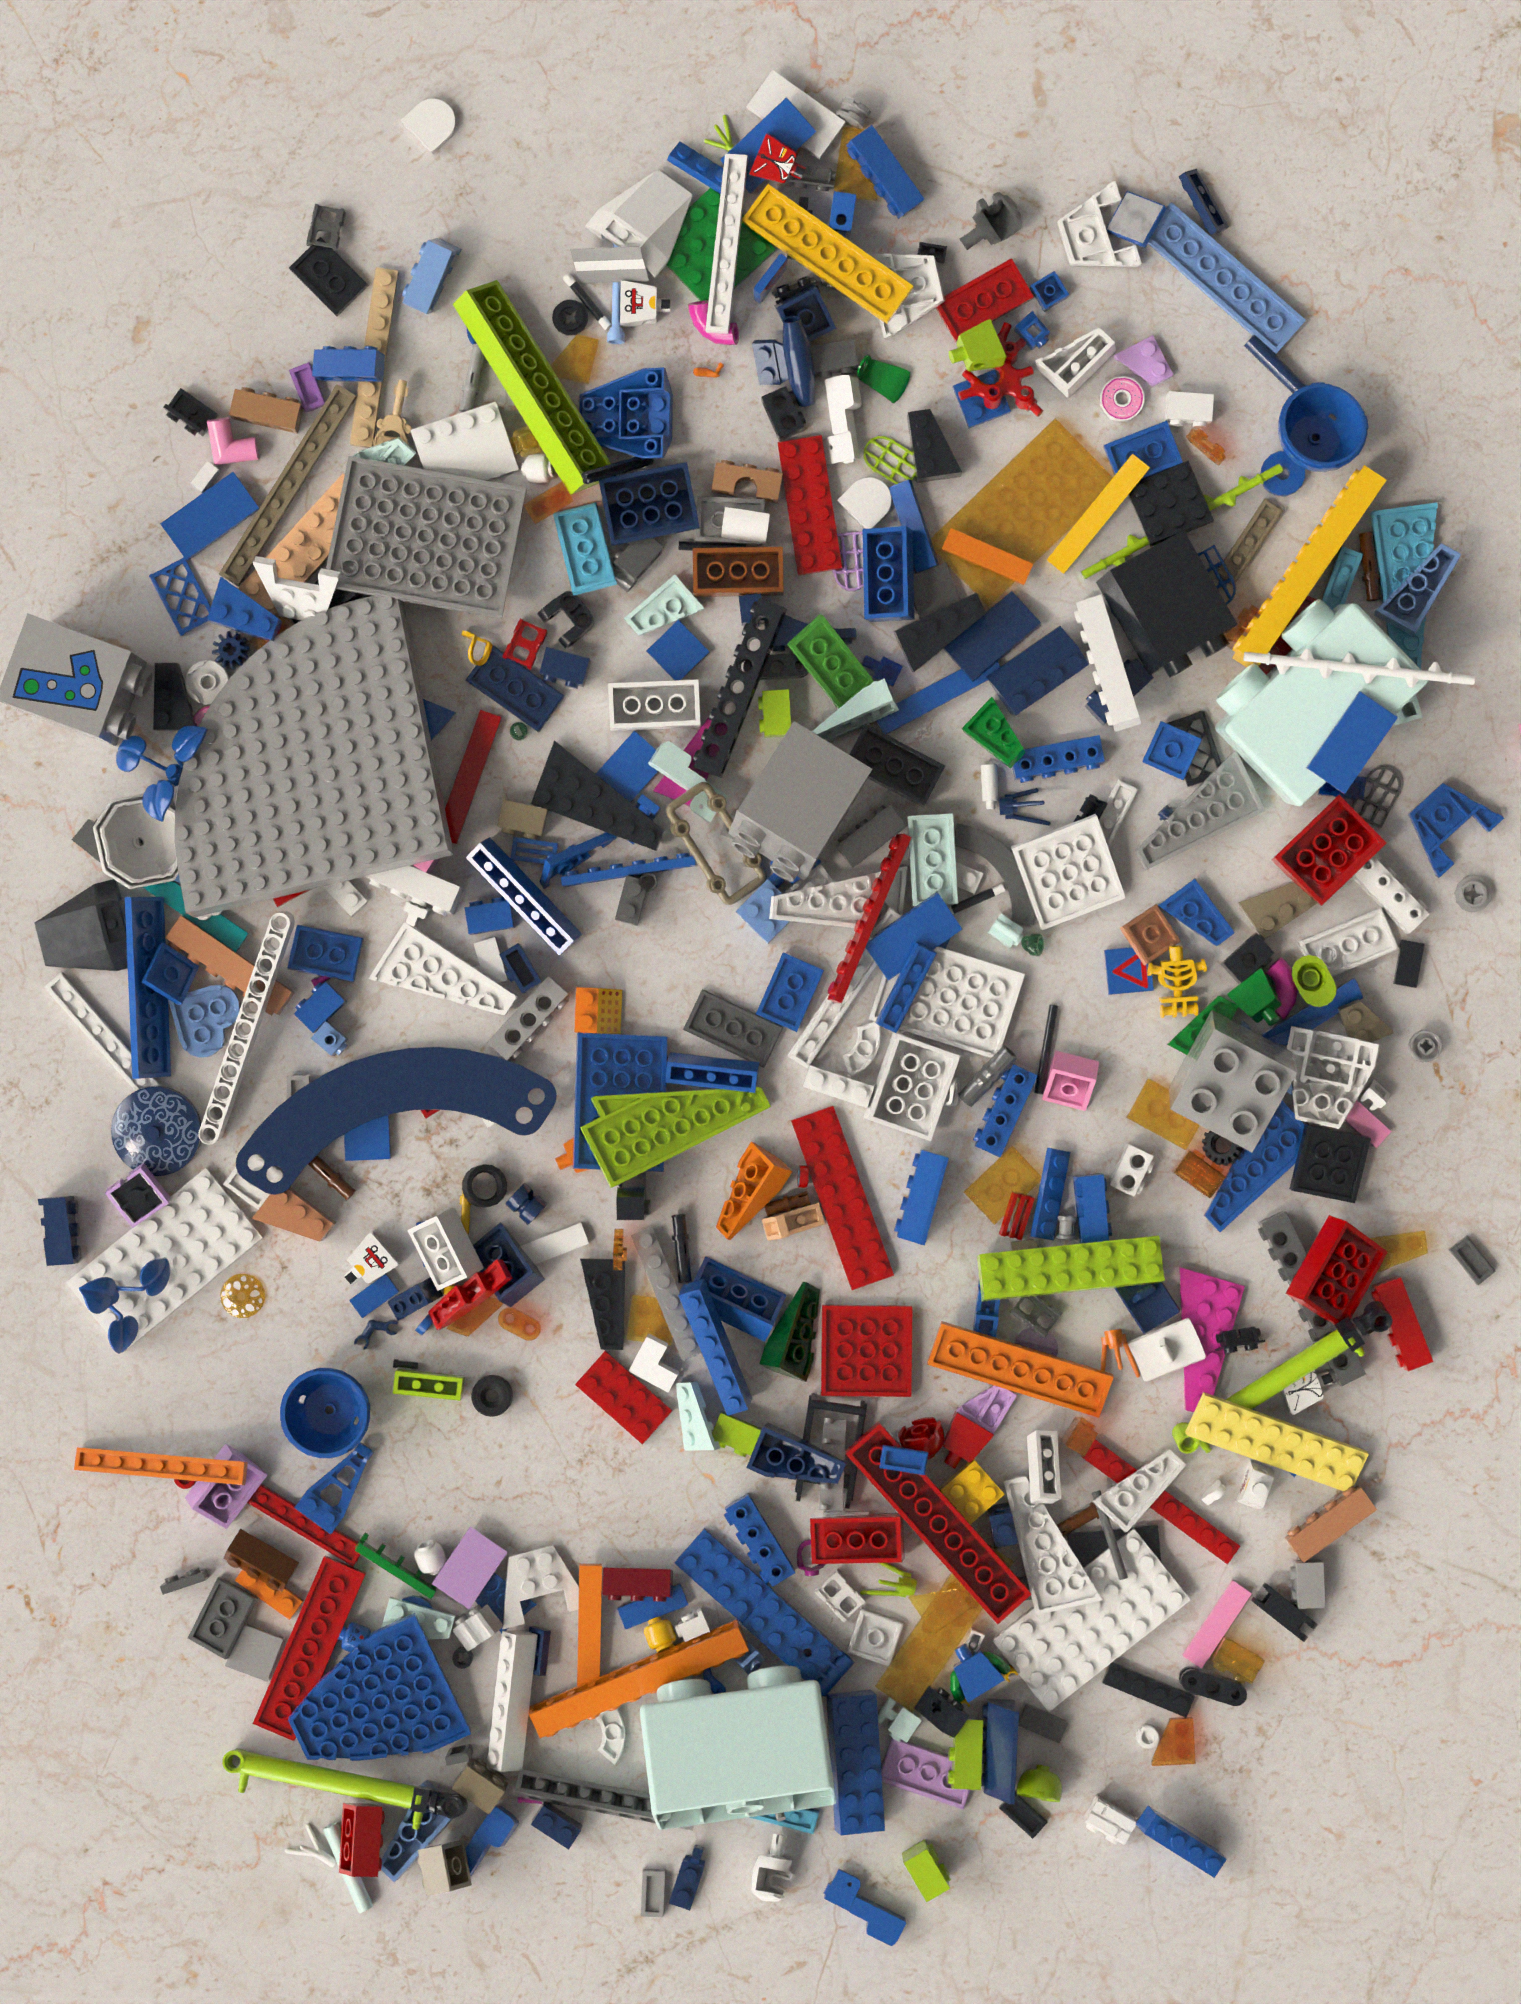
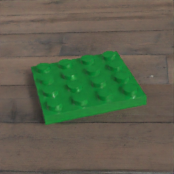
M709 188L689 207L670 260L666 264L699 301H709L721 196L712 188ZM742 221L734 289L775 252V248L765 238L746 226Z

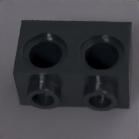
M784 386L761 397V402L779 442L804 431L803 424L806 423L802 411L797 412L794 404L797 403V400L792 390L788 392L787 387ZM777 398H783L786 401V405L778 408L774 405V401ZM791 418L796 424L792 428H786L783 425V421Z

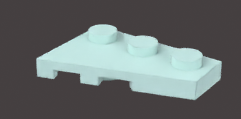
M673 575L629 613L624 620L638 636H641L702 611L704 607L679 578Z
M698 1382L676 1383L685 1450L721 1449L719 1442L714 1441L711 1433L714 1430L712 1422L707 1421L704 1413L706 1405Z
M390 1597L382 1627L416 1613L427 1639H449L456 1615Z

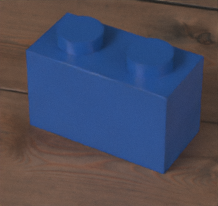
M504 897L491 899L492 903L483 904V901L469 902L470 907H464L468 934L474 935L515 928L512 907L509 902L505 901Z
M328 982L324 984L318 983L311 991L313 995L308 1000L302 999L295 1007L297 1011L294 1015L312 1033H316L323 1023L328 1021L347 1002Z

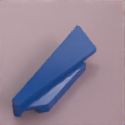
M1350 979L1337 987L1336 996L1328 1005L1315 1007L1309 1004L1262 1033L1261 1036L1274 1043L1287 1046L1291 1026L1312 1030L1338 1014V1007L1357 999H1363L1356 979Z

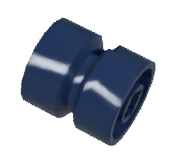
M523 1183L505 1205L513 1212L518 1211L519 1218L529 1225L547 1206V1203L540 1196H534V1191L526 1183Z

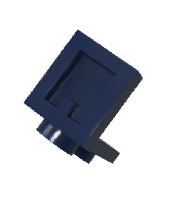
M430 1277L390 1299L388 1304L396 1319L401 1320L444 1295L441 1290L437 1291Z

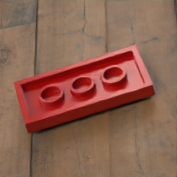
M1011 258L945 295V301L935 308L956 343L959 335L986 320L991 319L992 322L1029 302L1034 296Z
M606 1350L575 1384L642 1445L672 1412L669 1406Z

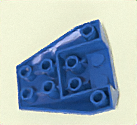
M643 368L579 394V413L600 446L642 459L665 457L672 441L673 394L666 368Z

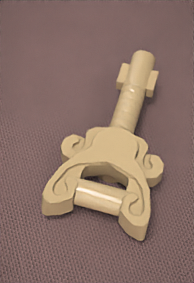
M398 380V385H395L393 394H396L392 415H387L384 419L377 421L376 425L380 430L373 440V446L395 439L396 437L385 435L387 431L392 430L399 433L400 438L408 444L406 434L411 433L412 427L406 424L405 418L401 417L404 397H407L409 390L406 387L407 381Z

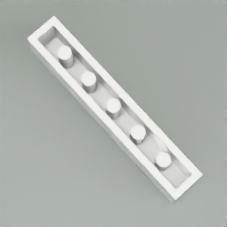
M1102 594L1076 602L1078 610L1074 611L1077 624L1082 623L1084 630L1080 631L1083 644L1088 643L1090 651H1087L1086 654L1090 665L1095 664L1096 671L1092 673L1096 685L1101 684L1103 690L1098 692L1102 705L1107 704L1109 712L1105 713L1108 726L1113 725L1116 732L1141 724Z
M524 1630L502 1631L492 1726L487 1756V1767L500 1772L519 1771L523 1767L537 1634Z

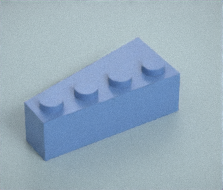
M1441 543L1398 589L1375 610L1374 616L1414 637L1457 565L1461 554Z

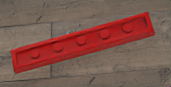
M480 710L445 807L451 843L457 844L502 719L500 716Z
M263 1484L257 1488L247 1502L352 1567L355 1566L361 1554L355 1551L358 1541L336 1528L332 1534H329L295 1509V1503Z

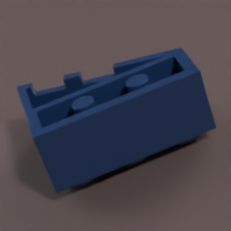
M74 1196L38 1199V1205H43L44 1218L40 1220L41 1226L45 1228L43 1243L46 1265L78 1263V1259H81V1247L77 1245L80 1227L75 1219V1214H78V1201L74 1200Z

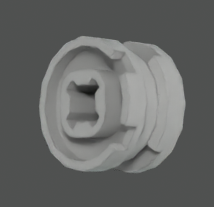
M844 97L841 101V108L836 111V115L846 122L845 124L856 129H863L865 125L864 120L869 117L871 111H868L869 108L861 102L858 104L854 102L855 99Z
M1420 1031L1409 1040L1408 1051L1416 1061L1422 1063L1433 1061L1441 1054L1442 1041L1432 1031Z

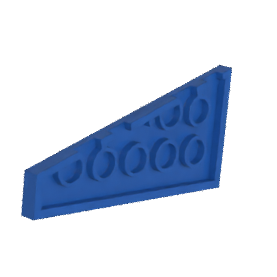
M1283 1100L1253 1152L1244 1149V1154L1241 1153L1240 1155L1242 1158L1235 1160L1236 1163L1231 1165L1204 1214L1218 1232L1225 1229L1296 1163L1305 1124L1295 1119L1294 1112Z

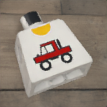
M621 281V328L657 323V312H670V298H657V287Z
M372 1231L347 1259L353 1268L344 1277L351 1285H354L361 1278L369 1284L401 1263Z
M1249 1461L1235 1501L1256 1509L1263 1508L1274 1480L1272 1468Z

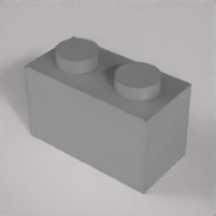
M1311 1559L1304 1563L1301 1560H1293V1566H1290V1579L1294 1580V1589H1291L1290 1592L1291 1602L1295 1603L1298 1609L1325 1608L1324 1562L1320 1559Z

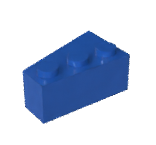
M1104 1174L1073 1176L1080 1244L1109 1241V1236H1112L1111 1223L1107 1222V1214L1110 1213L1109 1202L1105 1196L1107 1182Z

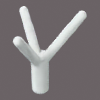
M307 1824L306 1828L316 1850L304 1845L300 1846L302 1850H285L289 1854L316 1857L331 1867L337 1862L334 1857L321 1849L310 1824Z

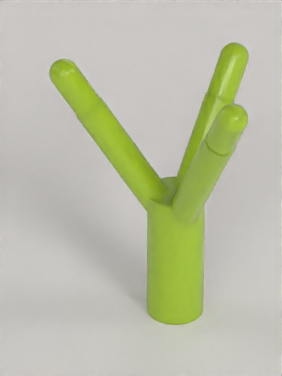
M723 115L726 136L717 124L714 125V128L725 144L705 139L704 142L729 152L734 147L727 116Z

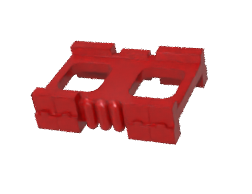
M520 618L513 632L514 635L511 643L507 645L502 658L511 659L532 670L537 658L536 655L541 645H543L548 632L546 629L537 627ZM525 627L538 631L534 641L522 637L521 634ZM517 646L529 651L526 660L522 661L513 656Z

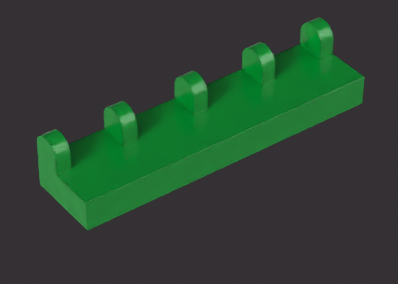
M366 1532L363 1534L355 1546L356 1552L429 1599H432L437 1587L420 1578L422 1574L420 1569H418L416 1574L401 1565L405 1557L401 1555L397 1562L382 1553L386 1547L385 1544L382 1543L377 1550L365 1542L369 1534Z

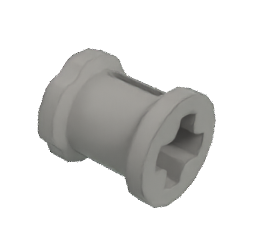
M1058 1216L1060 1224L1059 1234L1056 1235V1238L1077 1240V1236H1075V1222L1078 1220V1217Z

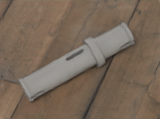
M477 344L472 346L465 385H462L461 389L463 391L459 408L461 412L474 408L476 395L480 391L478 385L484 354Z

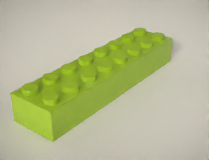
M1159 1236L979 1254L977 1256L982 1301L1145 1285L1165 1281Z

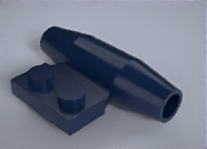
M790 316L783 319V343L776 341V339L753 341L752 347L759 385H781L789 380L798 406L807 407L815 403V371L810 342L801 317Z

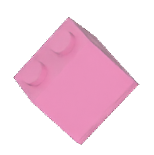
M1055 1050L1042 1100L1086 1111L1097 1079L1099 1061Z

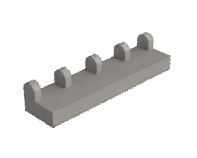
M824 1418L822 1450L845 1461L846 1420ZM844 1471L838 1484L820 1482L819 1510L842 1512Z

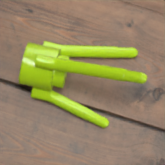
M878 1563L903 1576L902 1578L898 1577L897 1582L878 1580L879 1584L896 1587L895 1590L897 1591H860L861 1595L900 1596L904 1598L908 1595L913 1597L917 1579L911 1578L912 1573L904 1572L889 1563Z

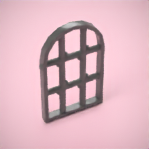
M1385 766L1377 767L1370 771L1364 779V783L1352 805L1354 809L1358 799L1365 801L1359 815L1366 822L1380 829L1396 798L1399 796L1401 780L1397 772ZM1381 769L1375 781L1369 778L1373 772ZM1389 770L1393 775L1388 785L1384 786L1379 781L1384 771ZM1395 777L1398 781L1397 792L1390 789ZM1368 781L1374 785L1369 796L1365 798L1361 796V793ZM1380 787L1385 791L1380 801L1375 803L1371 801V798L1376 788ZM1390 792L1395 796L1387 809L1381 805L1387 793L1389 794ZM1371 804L1376 809L1369 820L1363 817L1367 806ZM1383 810L1386 814L1381 824L1373 822L1378 811Z

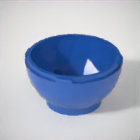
M1325 382L1311 383V385L1304 386L1295 391L1283 405L1278 420V436L1281 447L1286 455L1298 466L1313 472L1338 470L1350 463L1359 455L1364 447L1369 428L1367 416H1365V412L1359 402L1342 388L1325 384ZM1332 414L1336 417V420L1334 421L1328 416ZM1312 436H1316L1319 441H1313Z
M316 1368L298 1376L288 1386L283 1395L280 1406L281 1427L289 1442L306 1455L316 1458L339 1457L353 1450L368 1430L370 1422L368 1396L362 1385L353 1376L342 1370ZM302 1395L306 1396L303 1403L299 1401ZM327 1406L333 1407L334 1411L332 1414L326 1412ZM356 1417H358L359 1422L355 1425L354 1422L356 1420Z

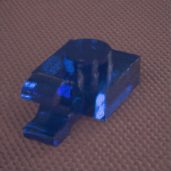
M866 655L861 663L862 666L875 671L873 678L879 681L885 678L891 687L894 686L903 668L902 665L884 656L879 662Z

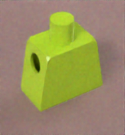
M991 319L960 334L956 343L957 348L948 352L952 364L963 361L968 371L1001 367L1006 359V354Z

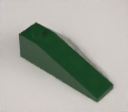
M802 1282L767 1340L759 1363L760 1365L773 1372L807 1382L814 1360V1353H811L812 1340L816 1338V1332H813L814 1319L818 1317L820 1289L807 1282Z

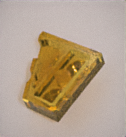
M577 334L551 364L557 377L589 385L599 339Z

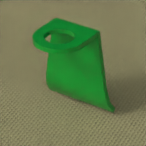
M867 354L858 367L857 376L859 380L894 404L902 396L908 385L910 371L874 360Z

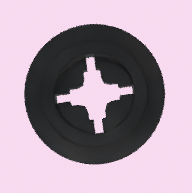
M564 300L555 307L552 321L558 332L566 336L577 335L585 329L588 323V313L580 302ZM563 312L569 315L575 313L574 319L576 323L570 321L565 324L567 319Z

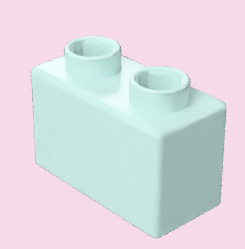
M1318 599L1303 610L1282 633V638L1292 647V650L1286 656L1300 657L1305 649H1310L1314 659L1342 662L1347 653H1351L1358 664L1386 666L1391 658H1396L1400 668L1421 670L1356 603L1340 604L1332 610L1323 600ZM1253 663L1238 674L1216 698V702L1227 714L1216 724L1215 728L1220 736L1237 751L1286 803L1301 806L1326 782L1306 768L1359 691L1395 715L1429 680L1419 679L1414 688H1409L1406 679L1402 677L1376 675L1371 683H1366L1362 673L1335 670L1332 671L1327 679H1323L1319 669L1290 666L1285 674H1280L1277 666H1275L1266 675Z
M775 1666L750 1673L747 1677L748 1689L711 1694L710 1683L702 1679L679 1680L660 1686L657 1690L658 1702L644 1704L640 1708L651 1810L658 1829L666 1830L836 1804L837 1800L821 1689L818 1681H802L800 1669L797 1667Z

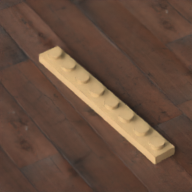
M376 267L364 347L373 346L378 348V351L385 355L386 363L399 272L398 270ZM359 382L350 438L351 446L365 448L373 446L383 382Z

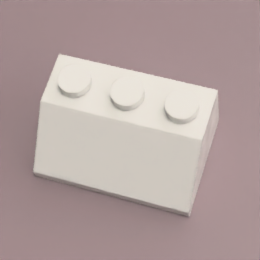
M454 1207L408 1230L437 1291L467 1278L484 1268Z

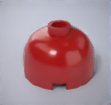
M933 1417L912 1421L914 1426L906 1429V1426L901 1428L898 1432V1438L902 1448L927 1451V1460L933 1458L944 1444V1430L941 1421L936 1422V1419Z

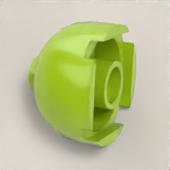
M1036 1765V1769H1028L1022 1773L1017 1784L1016 1794L1031 1799L1037 1798L1042 1801L1060 1802L1062 1783L1055 1773L1049 1771V1766Z

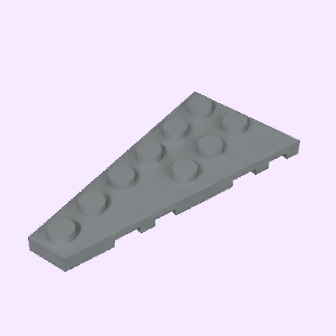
M1233 751L1135 850L1145 870L1265 811L1237 751Z

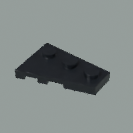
M155 663L153 730L179 731L185 726H197L193 718L192 706L186 694L180 665L178 663Z

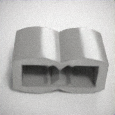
M488 1604L482 1608L480 1605H477L468 1612L470 1616L467 1617L464 1614L455 1621L456 1626L452 1631L465 1649L470 1651L498 1632L503 1627V1624Z

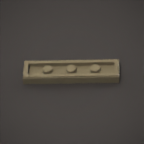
M1267 499L1262 501L1224 559L1229 572L1234 577L1235 584L1284 511ZM1220 565L1217 570L1223 580L1229 579L1223 565Z

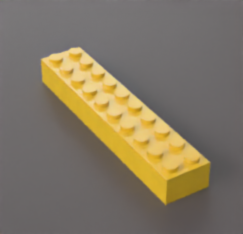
M1365 465L1360 471L1358 469L1354 471L1346 483V486L1349 488L1343 487L1333 502L1336 507H1329L1320 521L1323 525L1318 524L1308 538V541L1311 543L1305 542L1295 557L1298 562L1292 561L1282 576L1285 578V581L1281 579L1278 581L1270 594L1273 598L1269 599L1267 597L1257 612L1260 617L1254 616L1245 630L1248 633L1247 636L1242 634L1232 649L1235 652L1232 657L1234 660L1246 668L1253 663L1259 667L1261 663L1243 661L1244 652L1267 654L1387 481L1385 478Z

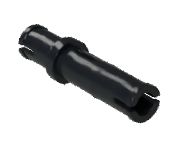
M686 1214L671 1215L674 1232L672 1241L675 1243L678 1283L692 1282L688 1239H690V1236L687 1234Z

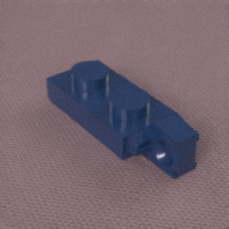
M695 1845L692 1855H686L683 1858L669 1904L690 1911L705 1867V1861L701 1860L704 1847Z

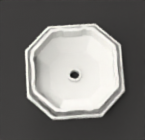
M144 794L109 801L93 826L102 871L128 889L170 882L176 879L179 874L174 841L176 806L172 803L165 813L164 821L161 822L151 817L145 811L142 802ZM137 838L142 839V846L136 844Z

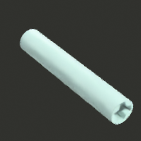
M338 1822L324 1827L323 1831L339 1866L341 1829ZM342 1874L358 1912L361 1913L372 1908L373 1904L362 1878Z

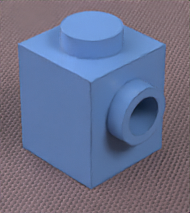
M327 1021L311 1037L315 1043L331 1056H335V1054L340 1055L348 1046L346 1044L348 1038Z

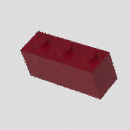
M603 1568L602 1595L608 1596V1600L622 1601V1596L631 1597L630 1601H644V1597H653L654 1602H667V1598H672L673 1570Z

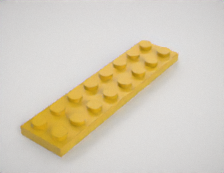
M767 184L741 219L742 223L886 324H888L914 289L912 284L769 184Z

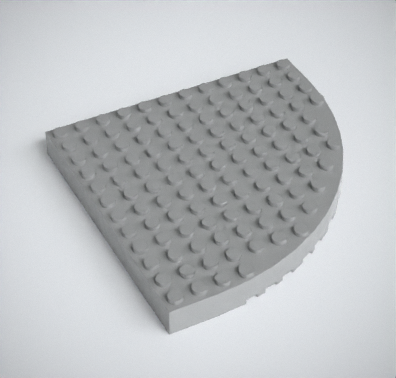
M370 596L329 608L326 613L319 612L315 616H310L275 636L274 641H269L250 656L230 677L212 701L199 724V727L208 729L195 755L190 760L184 762L175 807L174 841L185 911L190 916L195 918L454 855L403 601L387 596Z

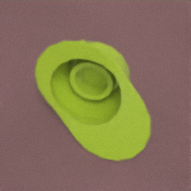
M1307 955L1295 962L1292 967V977L1305 1002L1315 1007L1326 1006L1332 1002L1336 996V985L1323 960L1317 956Z

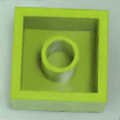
M924 1839L902 1852L903 1863L926 1902L950 1889V1873L944 1863L939 1864L938 1853L932 1843L928 1845Z

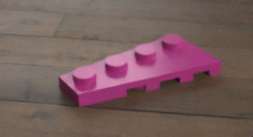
M709 717L683 750L691 756L688 768L706 781L710 773L695 768L693 757L697 749L700 750L702 747V734L705 728L709 729L711 724ZM720 724L717 727L718 735L723 736L726 734L727 725ZM712 745L709 748V755L711 757L718 755V745ZM664 775L653 791L675 800L687 790ZM693 798L686 802L685 805L690 807Z

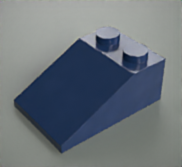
M501 1222L473 1244L484 1267L480 1272L483 1273L496 1259H503L512 1279L494 1293L498 1300L505 1305L512 1307L545 1280L537 1266Z

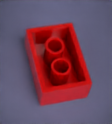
M343 1803L339 1873L351 1877H378V1872L382 1868V1859L379 1857L380 1848L383 1846L381 1825L384 1824L385 1820L382 1806L369 1803Z

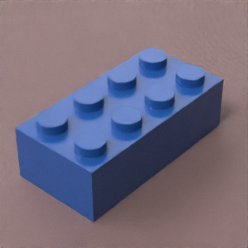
M907 526L862 529L864 619L869 622L915 620L913 530Z

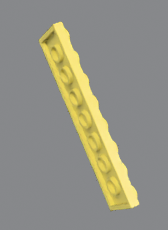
M1203 1392L1185 1431L1187 1436L1341 1491H1345L1355 1485L1369 1455L1366 1450L1205 1392Z

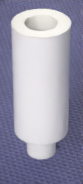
M981 765L982 802H986V810H995V801H999L997 765Z

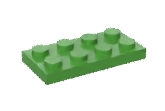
M821 614L787 643L837 709L842 707L864 687L874 682L851 650Z

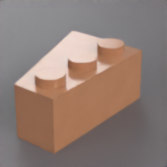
M291 1187L281 1194H270L252 1217L254 1220L319 1242L324 1240L336 1224L333 1219Z

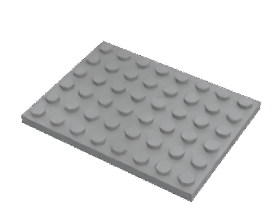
M348 456L326 569L341 572L336 589L378 597L387 596L400 601L502 619L527 490L519 486Z

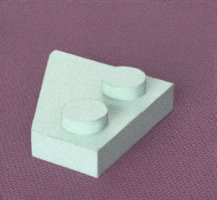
M400 437L358 451L353 457L404 466L416 452Z

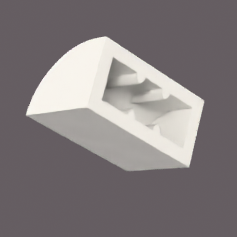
M725 507L721 537L766 544L770 514Z

